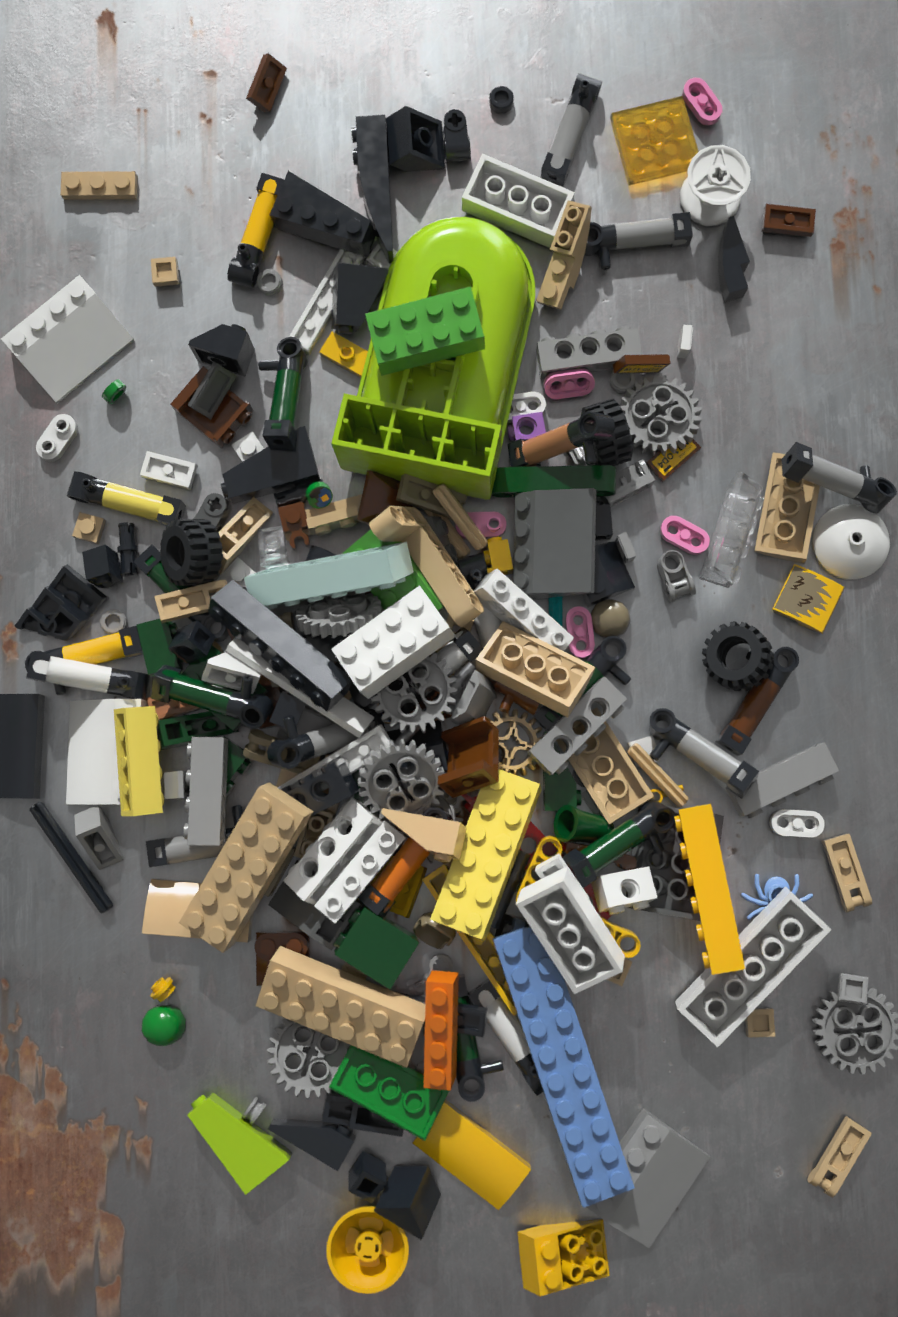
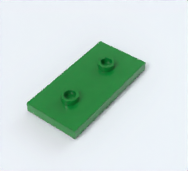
M352 1045L347 1050L328 1087L423 1141L426 1140L450 1091L424 1088V1075L408 1066L406 1068Z

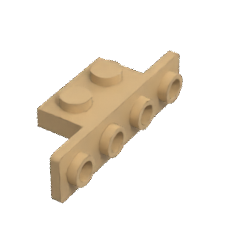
M362 494L332 502L324 508L305 510L308 529H304L303 532L307 536L314 534L324 535L330 533L332 529L340 527L345 529L356 525V523L360 522L357 521ZM292 533L285 534L287 541H289Z

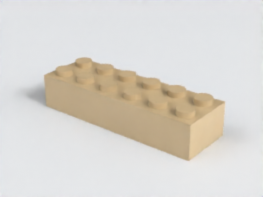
M270 782L259 786L180 919L179 924L222 953L231 948L236 943L314 811Z
M282 946L278 948L269 962L256 1006L406 1068L425 1022L424 1003Z

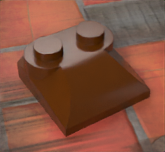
M367 470L357 521L369 525L374 518L389 506H414L396 500L400 481Z
M303 931L256 932L254 946L256 952V986H262L269 962L280 946L310 958V936Z

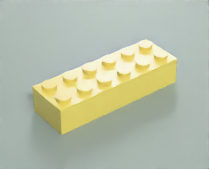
M498 769V783L480 788L466 825L467 829L460 860L453 859L430 920L485 942L542 791L539 783Z

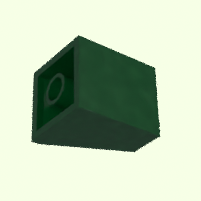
M363 904L360 910L355 908L349 917L348 922L350 926L345 933L341 931L333 943V946L336 947L334 954L383 986L391 989L420 942L414 933L386 917L377 916Z

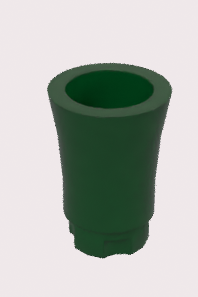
M571 805L562 806L554 819V833L561 842L593 843L614 829V824L611 823L609 825L603 816L582 811Z

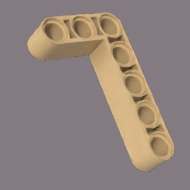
M389 506L369 523L370 529L381 541L407 542L409 554L458 626L464 627L484 612L480 600L419 510L414 507Z

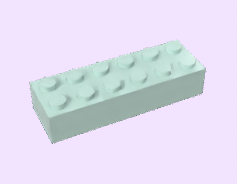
M407 542L268 568L246 576L244 580L247 592L270 610L277 608L281 604L292 606L307 599L308 602H314L330 595L332 598L345 596L348 592L355 591L356 594L364 593L378 586L380 589L396 586L397 583L406 581L405 577L414 573Z

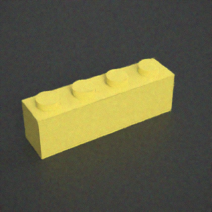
M155 706L114 709L121 816L163 813L164 795L161 792L160 781L162 778V768L159 765L160 742L157 739L158 715L155 712Z

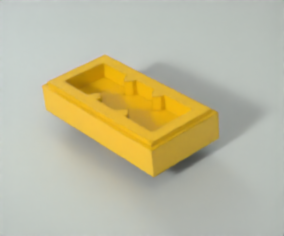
M332 331L319 354L358 377H362L368 351Z

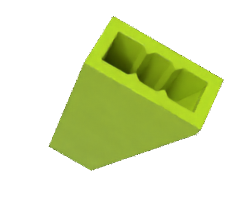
M212 1093L207 1098L203 1094L190 1104L193 1109L187 1116L245 1195L288 1162L292 1156V1152L255 1123L253 1125L249 1124L250 1120L248 1118H241L243 1114L215 1093Z

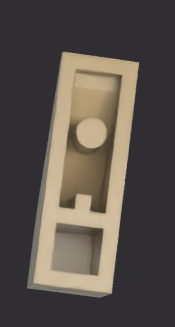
M255 497L219 531L223 547L222 567L219 570L220 575L241 554L273 515V512Z
M382 808V815L423 848L435 855V860L450 863L451 858L460 860L467 829L462 823Z

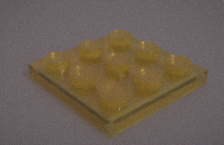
M683 96L611 113L610 119L629 185L687 172L691 159L699 152Z

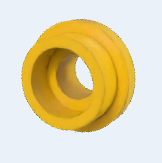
M162 977L157 980L151 987L153 992L150 997L153 1000L157 999L159 1002L164 1001L176 988L172 983L173 979L171 977L167 979Z

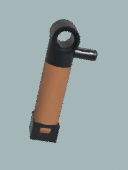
M589 411L583 413L575 421L531 439H519L507 444L511 467H539L541 462L581 446L584 449L586 464L593 465L596 463L593 442L597 440L607 441L611 438L615 430L614 420L607 414Z

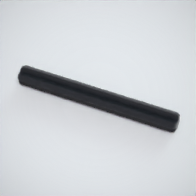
M38 802L29 809L31 814L98 911L105 913L113 907L112 901L44 803Z

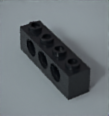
M333 762L320 769L321 775L314 778L311 773L298 780L300 786L292 789L288 785L280 790L299 801L298 794H302L306 798L305 806L314 811L313 816L359 792V788L345 762L338 766ZM321 782H324L328 785V794L324 793L321 790Z

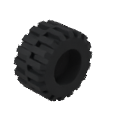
M609 399L583 407L581 415L589 411L607 414L613 418L615 423V430L610 439L593 442L596 456L595 465L615 466L631 461L633 454L632 438L624 412L617 401Z
M205 519L173 520L171 523H168L166 530L162 534L160 556L162 567H164V572L169 577V580L177 586L213 582L214 578H217L219 575V570L222 567L221 561L223 560V547L216 527L211 525L209 520Z
M736 621L730 622V626L722 624L719 626L721 630L718 632L714 629L710 633L713 635L711 640L706 638L704 642L708 646L707 649H702V654L706 657L702 661L703 665L707 667L706 672L708 675L729 690L731 688L734 691L741 692V689L746 691L752 690V685L760 686V680L762 678L766 680L769 677L766 673L768 669H773L771 660L774 659V653L771 651L772 646L767 638L757 628L749 626L745 622L738 624ZM737 644H748L751 648V656L748 663L740 669L729 670L726 666L728 651Z

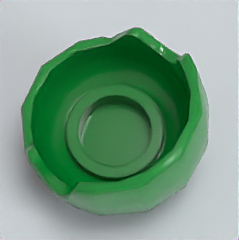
M157 1005L148 1010L142 1019L141 1031L144 1038L156 1046L174 1044L182 1038L186 1030V1019L177 1007Z

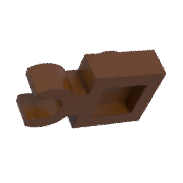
M303 501L278 507L284 533H292L289 539L292 549L296 550L295 542L299 538L304 539L306 547L310 546V540L303 532L304 529H308Z

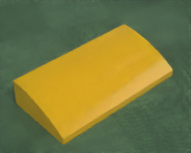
M446 1099L426 1140L423 1141L416 1137L412 1144L497 1210L507 1202L531 1171V1166L527 1161Z

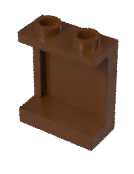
M203 366L170 405L176 413L218 447L222 448L225 444L228 445L236 436L235 432L241 425L244 426L250 421L253 409L250 403L244 402L230 390H228L212 419L207 418L188 406L208 372V369Z
M483 716L441 732V738L448 744V771L438 776V786L454 798L498 783L499 729L491 721Z

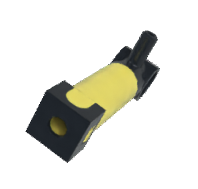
M77 471L73 474L66 495L68 498L81 503L95 504L157 521L164 526H167L173 520H182L186 505L180 499L166 495L163 497L99 480L94 476Z

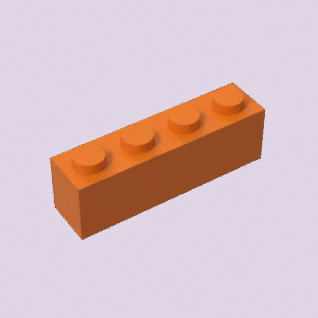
M432 970L426 980L424 1088L451 1091L456 1079L459 972Z

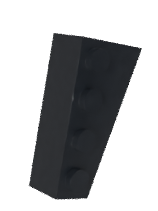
M287 172L270 213V217L277 230L367 257L376 237L371 220L292 172Z

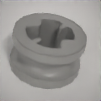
M437 954L431 958L429 963L430 972L434 970L433 964H437L436 960L442 959L443 963H448L449 968H445V971L452 972L453 962L448 955Z
M257 1097L254 1098L241 1117L243 1119L248 1118L251 1125H253L267 1105L265 1103L260 1104Z

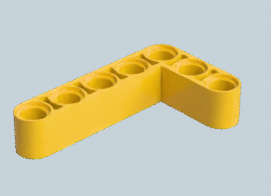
M545 836L538 843L522 883L517 890L516 902L521 889L538 881L531 876L532 870L540 863L553 857L543 853V845L546 842H554L558 849L553 856L557 854L561 856L562 845L557 838ZM600 917L609 928L619 947L623 938L630 937L634 939V946L630 950L620 949L624 953L625 958L636 956L641 947L636 934L627 928Z

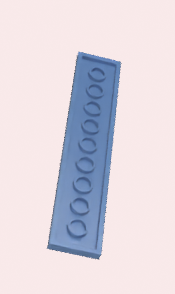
M530 925L492 938L581 1206L584 1208L634 1189L635 1187L565 979Z

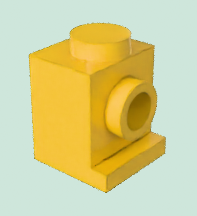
M502 537L487 539L488 550L483 551L486 566L491 565V568H487V573L499 569L504 575L513 574L508 539L502 540Z

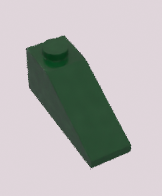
M210 711L159 720L157 739L160 742L161 751L188 745V743L192 742V737H221L239 731H233Z
M554 742V750L557 753L561 754L556 743ZM568 767L559 775L556 772L548 775L543 770V811H558L564 805H571L575 808L581 806V790H577V784Z

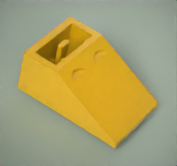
M603 1219L540 1225L517 1232L523 1288L540 1297L610 1276Z

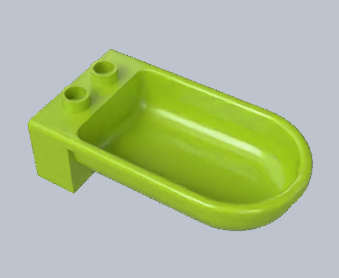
M469 217L441 219L417 231L395 255L394 261H392L388 269L378 310L471 286L484 333L485 349L381 376L371 339L357 396L343 394L331 444L341 469L364 475L367 474V470H371L398 481L401 480L402 475L408 474L437 485L444 483L449 489L466 496L485 500L491 498L535 303V280L530 263L521 248L497 227L485 221Z

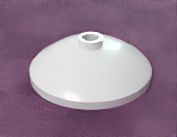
M844 504L830 509L818 520L813 530L812 549L816 560L825 571L840 579L858 580L873 574L883 565L889 553L890 538L886 525L877 514L871 513L861 505ZM853 534L859 536V542L853 541Z

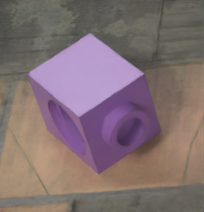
M542 412L512 416L511 425L507 426L509 441L528 440L545 433ZM523 426H529L533 432L529 435H524L519 429Z

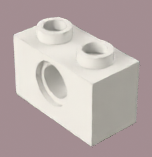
M649 867L600 875L597 877L598 879L592 882L599 913L609 911V915H616L625 912V908L632 906L634 911L650 907L649 902L658 898ZM621 887L627 890L628 898L622 894Z

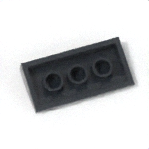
M0 694V798L40 799L44 695Z

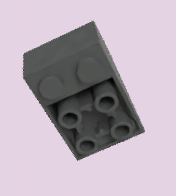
M283 881L268 905L308 936L332 951L335 948L333 946L335 939L341 931L345 932L350 924L348 922L349 917L355 908L359 909L362 902L356 899L338 923L335 924L313 904L304 902Z

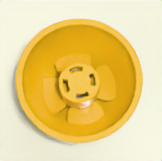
M373 1206L355 1208L344 1214L332 1228L326 1248L327 1261L335 1278L346 1288L363 1294L377 1293L393 1285L402 1275L409 1255L408 1239L405 1230L374 1212L375 1207Z

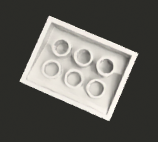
M80 275L1 338L57 404L135 341Z
M143 699L70 701L66 805H120L114 709L148 706L147 701Z

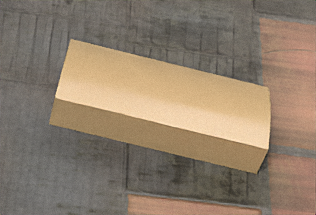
M773 452L754 552L805 564L820 486L804 479L797 483L783 477L782 458L785 454Z
M502 621L476 658V671L566 717H569L595 671L594 666Z
M597 707L591 710L595 716L602 715ZM574 721L572 725L574 733L582 735L585 730L583 723ZM605 721L606 728L597 737L591 735L585 741L588 746L578 756L573 753L568 760L610 825L655 797ZM557 739L556 741L559 744L560 748L563 752H565V742L560 739Z
M151 879L142 933L200 938L179 924V921L202 883ZM253 914L236 942L248 943L251 941Z

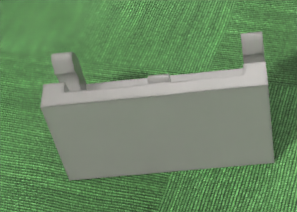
M639 460L635 464L616 473L615 495L600 497L604 504H610L612 507L651 487L655 479L645 462Z

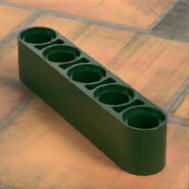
M609 465L498 467L491 496L515 498V494L534 490L586 488L596 489V497L613 496L616 494V467Z

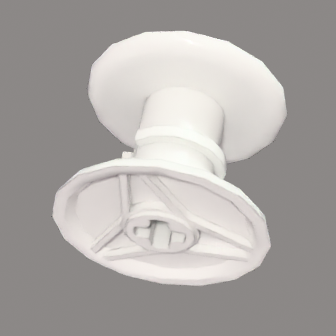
M712 145L700 150L691 159L688 167V178L683 182L680 190V204L684 212H690L691 220L704 226H719L737 213L741 203V196L747 191L751 181L750 167L743 155L736 149L728 146Z

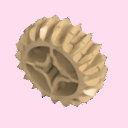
M513 709L511 716H509V713L502 712V718L495 711L492 713L494 722L486 717L496 727L502 723H509L504 737H499V748L503 752V763L499 762L498 769L505 772L510 771L511 774L518 776L517 770H519L522 776H526V766L530 770L536 769L532 763L533 759L527 755L518 765L510 766L511 759H513L516 751H529L542 738H537L536 733L541 732L542 728L537 727L533 729L531 726L536 723V719L533 718L527 723L525 720L528 717V713L526 712L518 718V709ZM517 725L525 730L530 743L519 739ZM511 736L516 745L521 746L513 747L509 752L506 749L507 746L505 747L504 743L500 742L509 740Z

